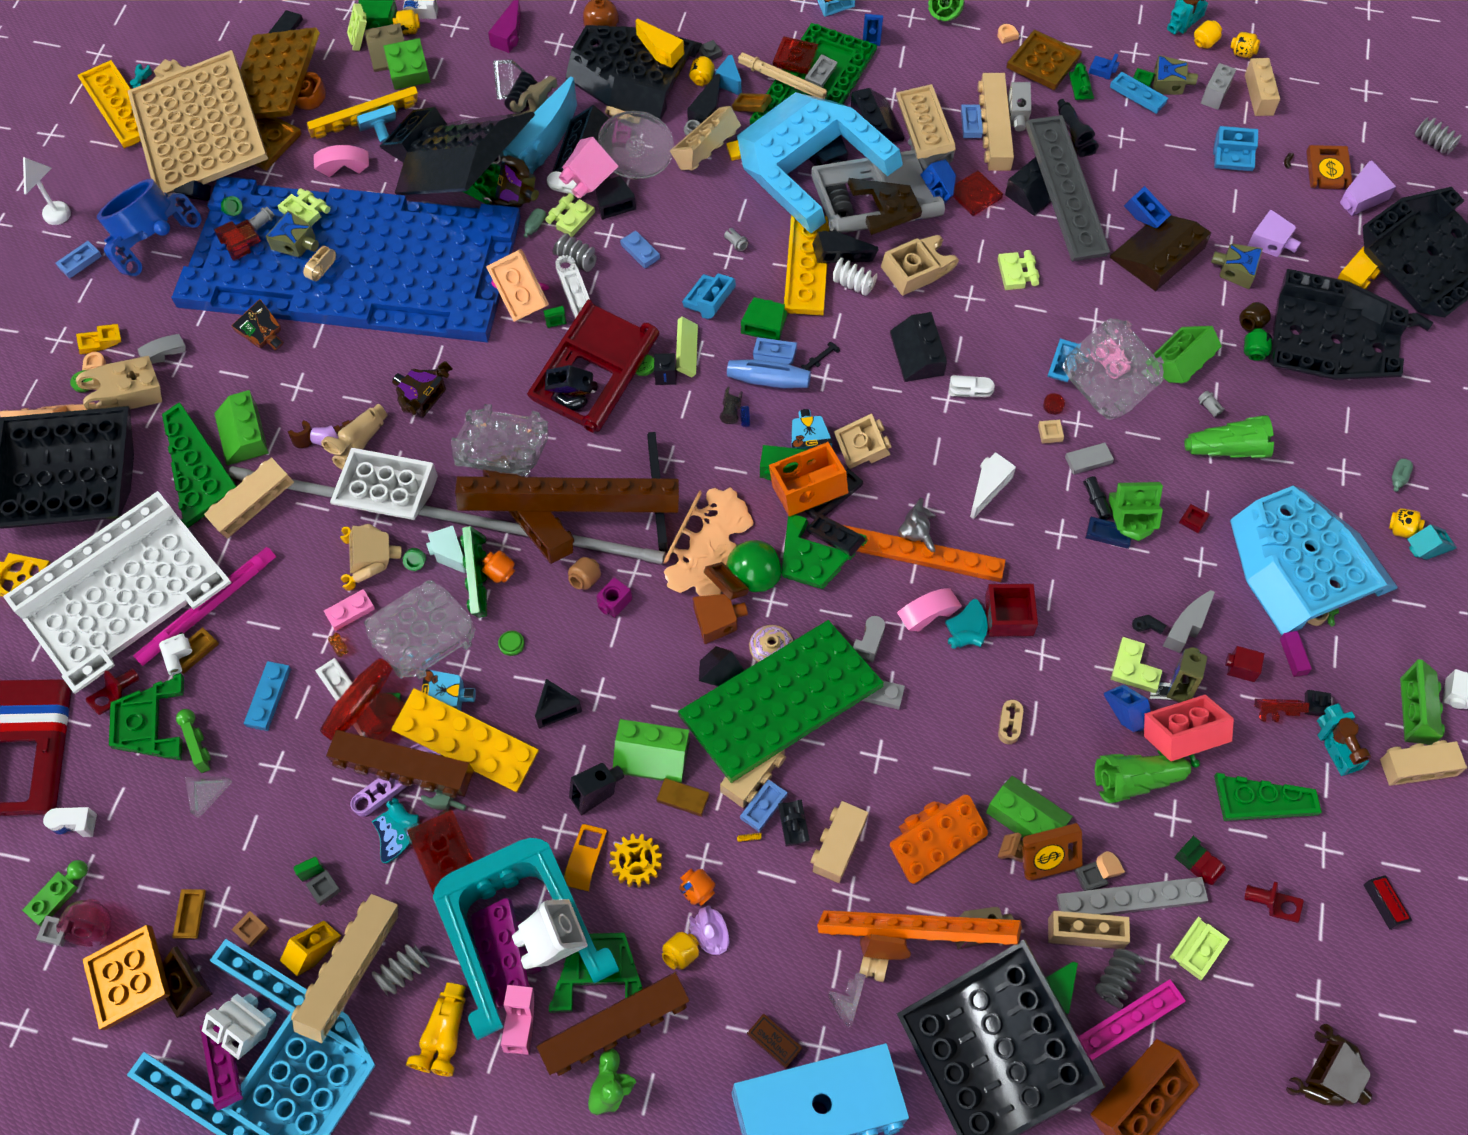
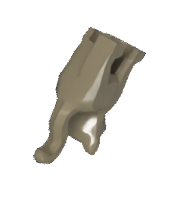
M549 76L535 85H530L521 94L518 104L515 101H511L510 108L514 113L521 112L528 100L530 109L526 112H535L549 98L548 92H551L552 88L555 89L558 86L556 78Z

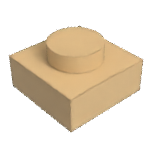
M1060 420L1039 421L1038 429L1042 444L1063 442L1064 434Z

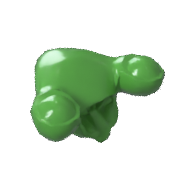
M609 1049L601 1054L599 1074L590 1090L588 1108L595 1115L615 1112L619 1108L624 1095H629L636 1083L634 1077L628 1074L617 1073L620 1056L614 1049Z

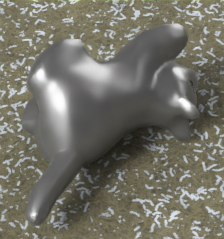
M920 497L915 506L906 515V520L898 529V534L902 538L912 541L922 540L931 552H935L934 544L929 535V520L935 518L936 515L923 507L924 499Z

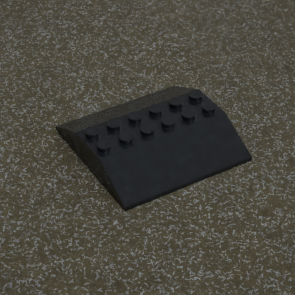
M525 112L464 119L426 128L422 132L423 135L411 144V148L406 152L395 194L415 195L468 191L535 116V113Z
M129 406L0 417V529L119 518L131 492L134 462Z
M1025 939L896 1013L957 1135H1021L1106 1087Z

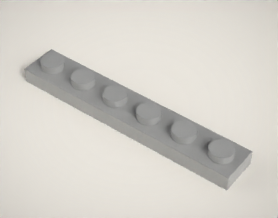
M1202 877L1062 893L1056 896L1059 911L1100 915L1172 908L1208 902Z

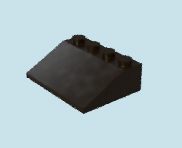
M1171 215L1158 228L1146 224L1114 251L1109 258L1156 292L1206 248L1211 232L1196 221Z

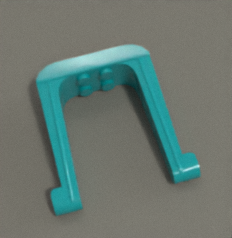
M538 838L520 840L455 870L443 877L434 890L433 900L478 1007L477 1010L471 1012L468 1016V1021L477 1040L504 1028L467 920L468 909L472 903L480 898L489 899L496 894L497 890L504 887L506 889L512 888L519 883V880L526 877H536L542 880L552 900L569 899L588 944L587 947L578 952L593 983H597L619 972L615 959L608 948L596 951L549 843Z

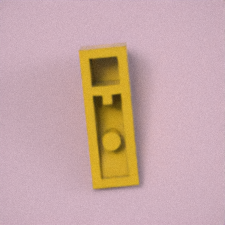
M638 18L635 20L636 34L655 60L672 68L684 55L683 40Z

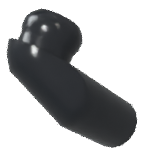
M562 393L558 394L555 399L557 403L573 411L583 408L588 402L587 398L583 395L568 398Z

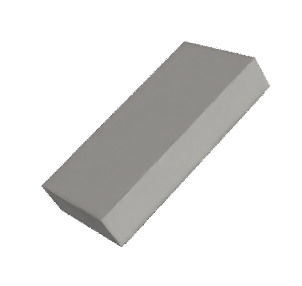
M1106 443L1069 452L1065 455V459L1073 474L1109 465L1114 461Z

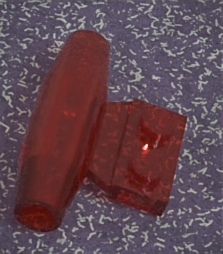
M378 658L359 674L334 704L320 728V732L332 741L336 730L346 732L357 722L363 734L369 738L384 741L392 731L391 729L405 703L391 693H381L393 667L384 659Z

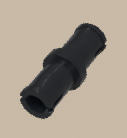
M1092 476L1085 479L1086 481H1083V484L1090 496L1089 502L1094 505L1099 519L1106 520L1110 518L1113 514L1105 500L1107 496L1101 491L1097 478Z

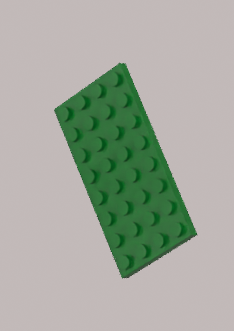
M827 620L680 709L678 715L730 783L875 693L883 687L884 682L834 625Z

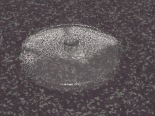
M641 111L618 113L603 124L598 134V143L619 166L613 171L619 176L629 179L650 178L662 172L672 159L670 152L674 147L672 134L666 124L652 114Z

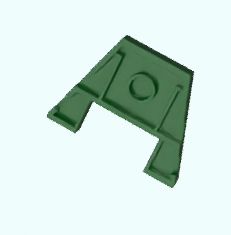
M798 515L788 516L782 576L824 589L842 570L841 567L848 559L851 560L856 553L851 557L836 548L802 539L801 537L808 525L807 518ZM860 534V535H862V536L865 538V540H866V541L862 544V546H864V545L867 543L868 539H867V536H866V535Z
M181 673L176 674L168 681L157 682L147 690L142 692L139 690L111 702L109 746L117 750L182 760L183 740L180 737L158 740L159 699L184 696V676Z
M625 933L589 934L596 951L608 948L619 968V972L597 983H593L578 951L566 957L561 977L557 982L556 991L549 1005L550 1013L573 1012L574 985L625 984V998L643 989Z

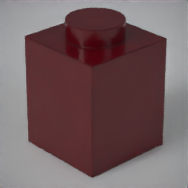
M1236 646L1234 651L1228 653L1225 666H1228L1227 675L1255 682L1261 674L1265 653Z

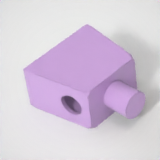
M1270 210L1254 231L1248 246L1263 248L1262 252L1277 257L1284 248L1295 253L1301 242L1292 238L1296 229L1295 225Z

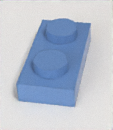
M961 105L963 138H982L983 128L980 105Z
M636 230L620 240L621 246L644 269L660 259V254Z
M86 241L55 264L70 279L102 257L97 248L89 241Z
M768 779L740 815V819L760 832L778 809V803H782L787 797L788 792Z

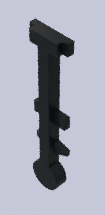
M829 342L827 344L829 347L816 358L811 357L808 364L801 365L802 369L810 371V368L814 365L818 368L820 366L819 361L833 350L836 353L840 352L839 347L833 342Z

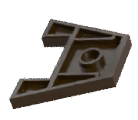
M855 178L848 179V186L852 195L872 194L881 215L866 216L865 222L871 235L921 217L922 209L910 185Z

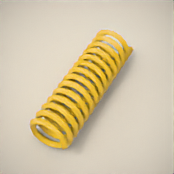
M758 833L747 834V836L746 834L738 835L737 840L738 842L749 841V839L750 841L761 840L762 833H759V835Z

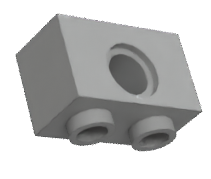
M1221 63L1218 64L1206 87L1201 104L1219 109L1231 86L1236 72L1235 68Z

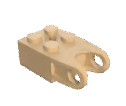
M940 235L921 240L916 238L885 252L881 268L902 296L935 282L953 270L958 264L959 259L955 255L943 256L936 252L943 242Z
M149 356L96 367L80 373L76 378V383L81 389L97 390L83 399L84 407L87 410L125 406L134 409L162 402L160 386ZM86 378H92L91 381L81 382ZM99 400L97 404H89L92 401Z

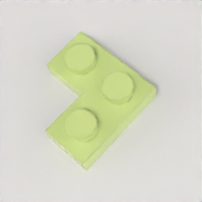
M1122 637L1110 680L1156 693L1162 670L1140 663L1145 643Z

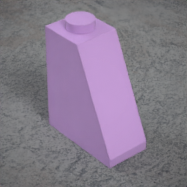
M1369 161L1347 188L1340 204L1353 216L1389 200L1396 186L1373 161Z

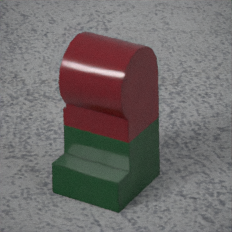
M1193 835L1174 858L1197 877H1202L1205 883L1213 885L1226 871V868L1220 860L1200 845L1201 841Z

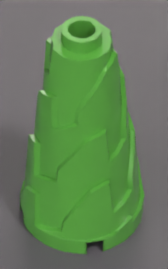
M1261 415L1250 417L1243 421L1227 423L1226 426L1207 428L1204 431L1189 434L1188 438L1184 440L1185 450L1196 455L1251 457L1252 459L1271 458L1274 450V442H1270L1271 436H1274L1273 427L1269 416Z
M1124 754L1099 756L1101 758L1096 760L1094 770L1096 786L1102 785L1104 791L1099 792L1100 796L1107 803H1116L1128 800L1133 796L1150 793L1154 789L1170 786V783L1185 780L1188 774L1191 773V765L1184 757L1170 761L1164 755L1124 756Z

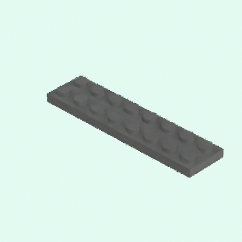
M1063 115L1027 120L1025 126L1071 261L1107 256L1110 250Z

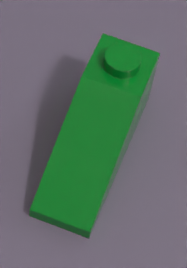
M763 445L760 478L771 480L770 464L806 451V449ZM791 462L787 464L783 472H793L798 467V463Z

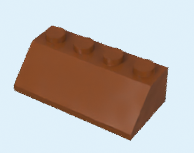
M1156 1039L1090 1115L1104 1135H1157L1195 1091L1199 1083L1180 1051Z

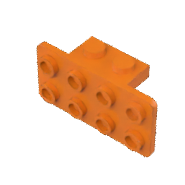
M963 794L948 805L940 802H931L919 814L907 817L904 820L905 823L898 826L902 834L890 842V848L907 880L915 884L988 835V830L971 797Z

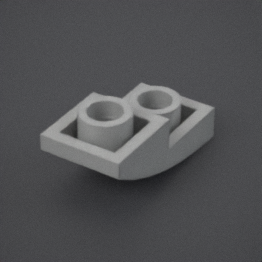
M175 334L156 339L138 348V354L140 357L149 356L151 363L155 364L165 362V355L185 353L186 346L181 336Z

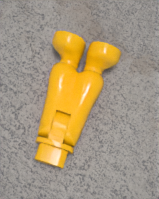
M446 983L445 990L440 992V998H438L428 1024L420 1038L419 1046L421 1053L419 1055H412L407 1059L406 1065L408 1067L426 1073L432 1071L439 1076H453L455 1069L450 1060L457 1048L459 1026L466 1000L463 997L465 986ZM438 1051V1057L433 1062L434 1055Z

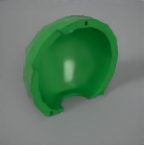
M761 540L745 541L736 545L728 556L726 566L749 588L750 592H764L771 589L781 578V565L775 549Z

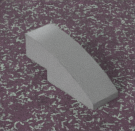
M1210 590L1203 594L1181 613L1170 630L1163 647L1180 653L1186 644L1188 636L1197 637L1206 618L1215 593L1214 591Z

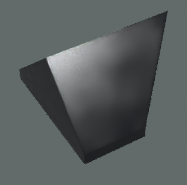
M715 646L700 660L699 681L720 686L745 670L732 651Z
M548 679L545 680L535 713L539 729L582 712L578 698Z

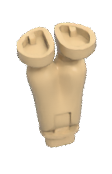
M377 404L374 408L367 409L355 420L343 427L338 432V439L327 436L321 441V444L326 451L334 454L332 457L333 463L343 470L350 449L364 450L368 441L379 430L380 426H383V420L388 415L384 408Z

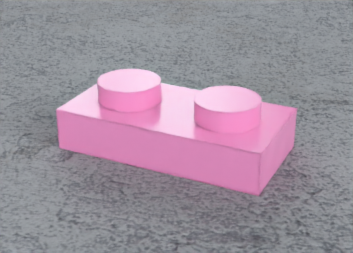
M364 589L324 610V613L334 630L337 631L372 612L375 608Z

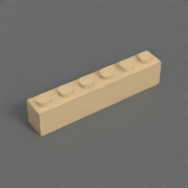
M983 73L981 81H978V92H981V95H979V105L982 106L983 134H985V137H983V148H986L984 162L988 163V171H1011L1014 154L1005 73Z
M373 894L369 896L366 902L363 901L360 904L354 922H349L344 938L341 942L338 941L335 944L329 962H325L321 966L319 978L315 984L311 983L308 987L302 1005H297L291 1016L294 1032L323 1043L398 919V904Z

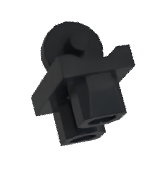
M802 799L789 803H778L785 846L809 843L810 839Z

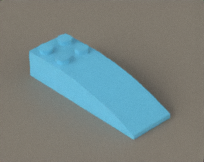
M570 76L534 112L535 116L502 151L504 156L510 155L522 159L532 174L539 166L543 165L564 136L570 120L573 118L577 107L573 77Z

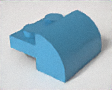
M1220 126L1213 148V155H1215L1214 168L1253 171L1255 168V153L1258 147V129Z
M719 273L715 277L703 274L682 301L683 306L700 312L702 318H712L735 289V278Z

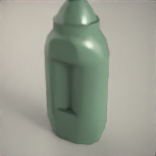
M536 208L532 211L525 223V238L539 229L546 217L544 210Z
M1401 458L1396 463L1392 474L1394 492H1398L1399 488L1408 483L1413 470V463L1410 460Z

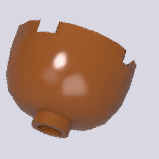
M610 0L589 1L583 11L584 26L617 27L619 15L616 6Z
M306 72L295 105L302 110H312L318 108L325 100L326 88L318 74Z

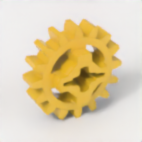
M633 833L630 837L631 840L627 841L625 837H622V845L614 844L617 851L610 852V857L615 860L609 861L611 868H614L612 871L613 876L620 875L618 878L619 883L627 880L628 887H631L633 882H636L638 888H640L642 881H645L648 885L650 884V876L658 877L655 869L660 870L662 868L661 863L657 862L662 860V854L657 853L659 851L658 845L652 846V838L645 841L644 834H641L639 839H635ZM649 852L652 856L651 864L646 860ZM621 857H623V860L626 861L623 865V869L620 866ZM638 858H640V862L635 861L632 864L631 859L637 860Z

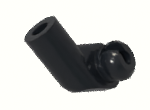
M1418 313L1408 314L1407 327L1420 326L1428 331L1434 323Z
M1150 615L1137 617L1132 622V627L1136 631L1152 629L1159 634H1162L1167 626Z

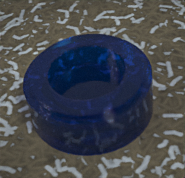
M741 406V426L750 427L749 406Z

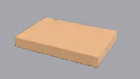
M522 249L486 266L514 322L549 305Z

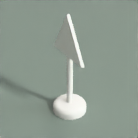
M23 157L24 194H27L37 184L48 203L42 211L44 220L51 225L64 223L71 216L69 206L62 201H52L40 181L52 168Z

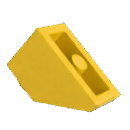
M322 921L290 938L280 961L296 976H299L313 968L338 942L341 935L328 923Z

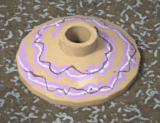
M763 626L757 629L751 636L749 642L750 653L754 660L759 662L791 643L793 638L787 630L780 626ZM769 640H774L776 643L773 644V645H770V644L768 643V641H769Z

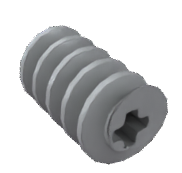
M1427 117L1416 130L1415 136L1417 138L1422 136L1421 140L1423 142L1428 140L1427 144L1429 146L1434 144L1435 150L1441 148L1440 153L1445 154L1447 152V155L1450 154L1459 143L1462 135L1454 137L1455 130L1448 134L1449 126L1441 129L1442 122L1434 125L1436 118L1428 121L1429 117Z
M568 233L562 235L553 248L554 255L558 257L562 255L571 256L574 258L577 267L585 272H589L595 266L597 260L595 248H589V245L587 243L583 244L581 240L576 241L575 237L570 238Z
M407 944L404 946L406 954L400 951L396 952L398 961L389 958V968L381 964L382 974H378L375 971L371 972L373 978L387 996V991L393 994L397 993L396 984L403 988L405 987L403 978L412 981L414 979L412 971L421 974V964L427 968L430 966L415 944L414 948Z

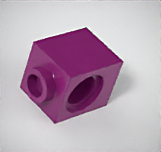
M615 577L596 595L599 610L605 615L610 614L614 618L632 601L631 589ZM612 597L618 598L615 601H609Z

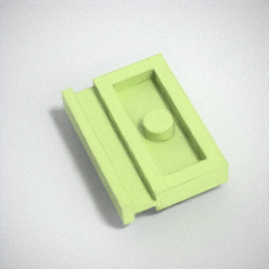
M356 3L353 5L347 34L350 44L353 45L352 50L360 51L367 21L366 13L363 12L361 4Z
M1198 916L1170 958L1172 960L1175 959L1180 963V966L1201 981L1230 939L1211 925L1204 923Z

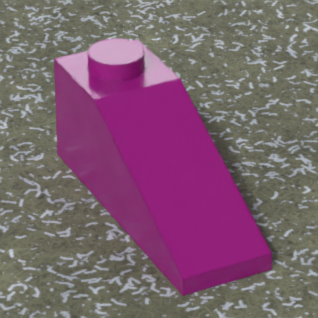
M513 0L489 30L488 35L492 47L510 53L517 46L521 19L519 0Z

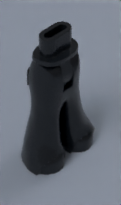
M1060 99L1057 102L1059 115H1063L1077 154L1080 157L1095 154L1099 145L1094 140V130L1079 120L1075 109L1069 102Z

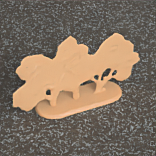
M731 487L724 491L716 488L709 489L706 493L709 505L703 509H698L696 506L702 494L701 490H699L663 564H666L673 552L677 554L679 559L675 565L667 567L664 571L665 578L668 581V588L682 593L694 586L699 596L721 594V590L703 573L705 566L720 562L726 565L729 554L736 547V543L729 541V535L745 532L754 524L751 515L748 513L745 501L737 498V492ZM712 503H715L717 507H711ZM708 510L718 511V514L712 517L706 516L704 513L708 514ZM693 515L701 517L703 521V528L698 533L685 528L690 517ZM705 518L709 519V524L705 522ZM682 533L690 537V547L688 550L676 548ZM683 556L689 559L688 563L683 561Z

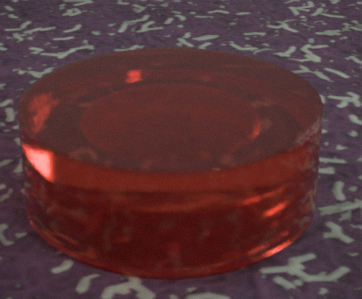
M1056 393L1047 395L1043 403L1044 410L1052 415L1060 414L1065 406L1064 398Z

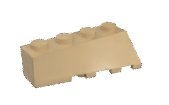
M731 106L719 107L670 150L681 170L689 169L692 171L696 169L701 160L712 155L711 152L721 147L725 139L736 134V130L741 124Z

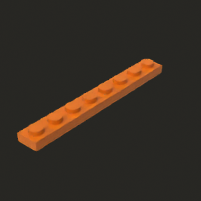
M843 525L856 533L867 536V543L864 546L861 545L856 552L1001 583L1006 559L935 544V552H931L924 542L912 541L907 538Z
M828 910L823 911L817 924L819 933L830 935L867 936L874 934L902 939L1002 943L1004 945L1018 944L1022 930L1021 920Z

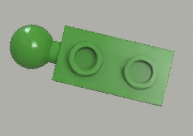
M182 709L176 715V722L182 728L194 766L201 773L210 770L208 761L211 760L207 748H203L201 743L204 740V736L199 727L195 728L193 726L195 722L194 712L190 709Z
M75 860L68 865L66 875L58 871L22 911L36 924L42 926L45 916L52 917L78 889L73 881L85 877L88 872L87 864L84 861Z

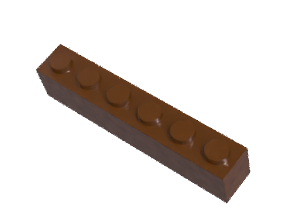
M506 457L482 467L483 477H521L514 463H510ZM508 511L550 564L573 553V535L570 531H566L563 528L560 519L554 517L551 511Z
M336 730L326 757L332 762V766L338 769L345 770L348 767L362 775H367L368 773L376 774L377 778L389 781L392 778L405 786H412V784L420 785V788L425 791H443L444 795L456 798L457 795L465 797L474 769L468 762Z
M675 971L548 1038L536 1047L549 1075L557 1073L560 1076L571 1070V1064L580 1060L581 1064L595 1057V1051L601 1048L607 1051L617 1046V1040L626 1035L627 1039L638 1035L641 1033L640 1027L648 1023L651 1027L665 1020L663 1015L671 1011L675 1015L687 1008L686 1003L690 1001V998Z

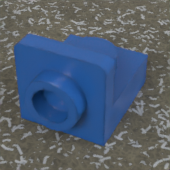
M1115 53L1112 60L1095 56L1090 66L1089 74L1110 80L1112 73H1116L1120 62H1117L1119 54Z

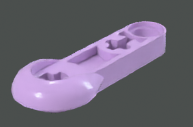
M418 743L410 747L412 749L440 755ZM378 778L352 798L350 802L351 809L358 816H368L408 786L400 784L396 779L390 778L389 781ZM380 786L385 788L386 793L383 795L379 793L378 788ZM370 793H371V794L374 796V798L376 799L375 802H374L373 799L369 796ZM362 799H367V808L357 810V803Z

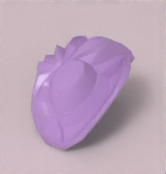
M706 906L699 910L695 918L689 917L691 934L696 937L699 946L711 955H720L727 951L729 934L726 923L717 910L712 909L711 906Z

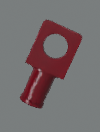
M131 668L116 678L108 670L104 672L105 687L86 698V702L98 715L108 711L111 702L122 698V690L139 681V676L134 669ZM99 697H107L109 702L104 706H99L95 703V700Z
M1274 882L1273 888L1270 890L1247 885L1245 892L1246 901L1249 900L1267 905L1269 916L1296 923L1300 921L1304 900L1278 893V882ZM1291 902L1296 906V911L1293 914H1286L1281 909L1282 904Z

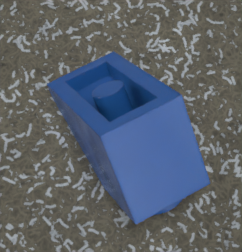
M865 14L864 41L880 46L883 15Z
M1145 186L1124 205L1136 220L1154 228H1158L1171 216L1169 211Z
M1124 684L1104 693L1107 702L1121 725L1132 732L1144 730L1145 713L1151 712L1149 701L1146 697Z

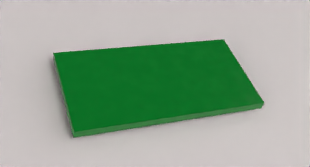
M811 23L782 70L805 80L806 75L821 54L838 62L836 69L822 88L827 90L825 99L844 105L875 54L877 45L837 32L836 30L828 29L819 24ZM775 79L766 93L771 95V103L764 112L753 113L750 118V125L795 92L809 94Z

